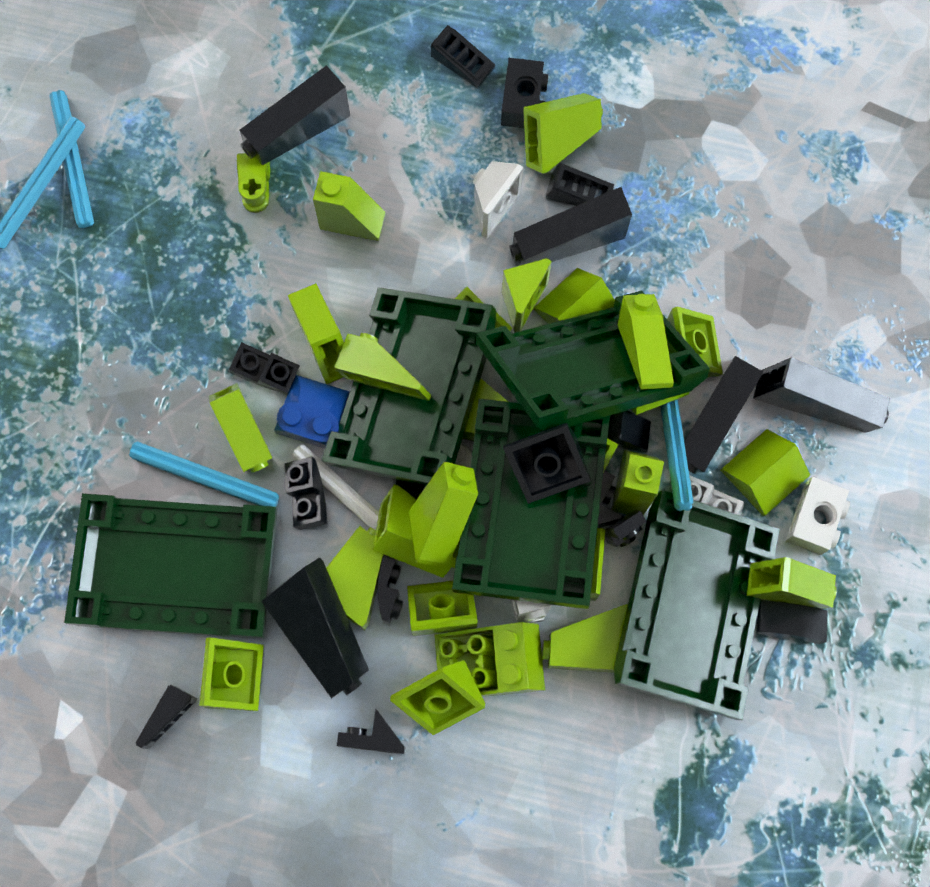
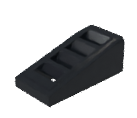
M449 25L444 28L431 44V57L476 88L483 83L495 68V64ZM457 50H460L461 53L454 58L453 55ZM468 56L472 58L466 66L462 64ZM479 63L482 66L474 75L471 71Z
M559 163L552 172L545 196L577 206L593 199L597 189L602 190V195L613 190L615 184ZM561 180L566 181L564 187L560 186ZM573 183L578 184L576 191L571 190ZM585 186L590 187L587 196L583 195Z
M168 685L138 737L136 746L143 749L152 747L195 703L197 698L176 686Z

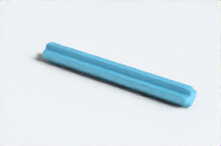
M62 90L51 92L49 95L57 135L71 117L68 98ZM76 141L64 159L63 164L76 224L79 228L93 226L94 220Z
M73 116L68 119L1 219L0 248H6L84 131L85 124Z
M678 399L661 405L660 408L674 507L678 511H689L692 509L693 496Z
M134 442L130 449L129 456L134 460L258 506L276 507L279 502V495L276 492L143 443Z

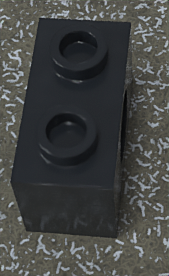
M508 58L501 126L524 128L523 107L545 102L540 100V92H547L549 74L543 73V61ZM521 92H528V93H530L531 95H530V96H522V95H520L519 93H521Z

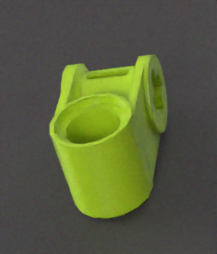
M238 153V189L242 196L243 206L252 213L262 212L269 205L270 162L262 165L256 157L250 159L246 153Z

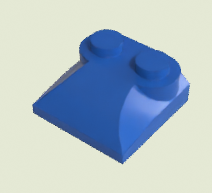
M296 375L284 405L277 413L275 433L325 449L331 431L339 432V424L350 391Z

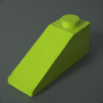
M623 295L618 328L640 389L673 388L674 381L663 315L655 295Z
M360 333V336L347 334L334 367L345 379L427 401L430 400L431 394L378 343L376 337L367 333Z

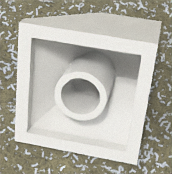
M492 161L486 170L480 169L473 181L475 185L474 198L481 233L484 238L487 239L521 194L523 166L515 163Z

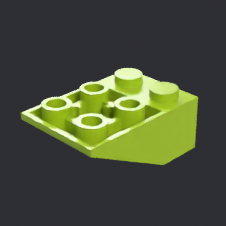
M517 622L434 634L437 670L465 660L482 697L545 690L539 624Z

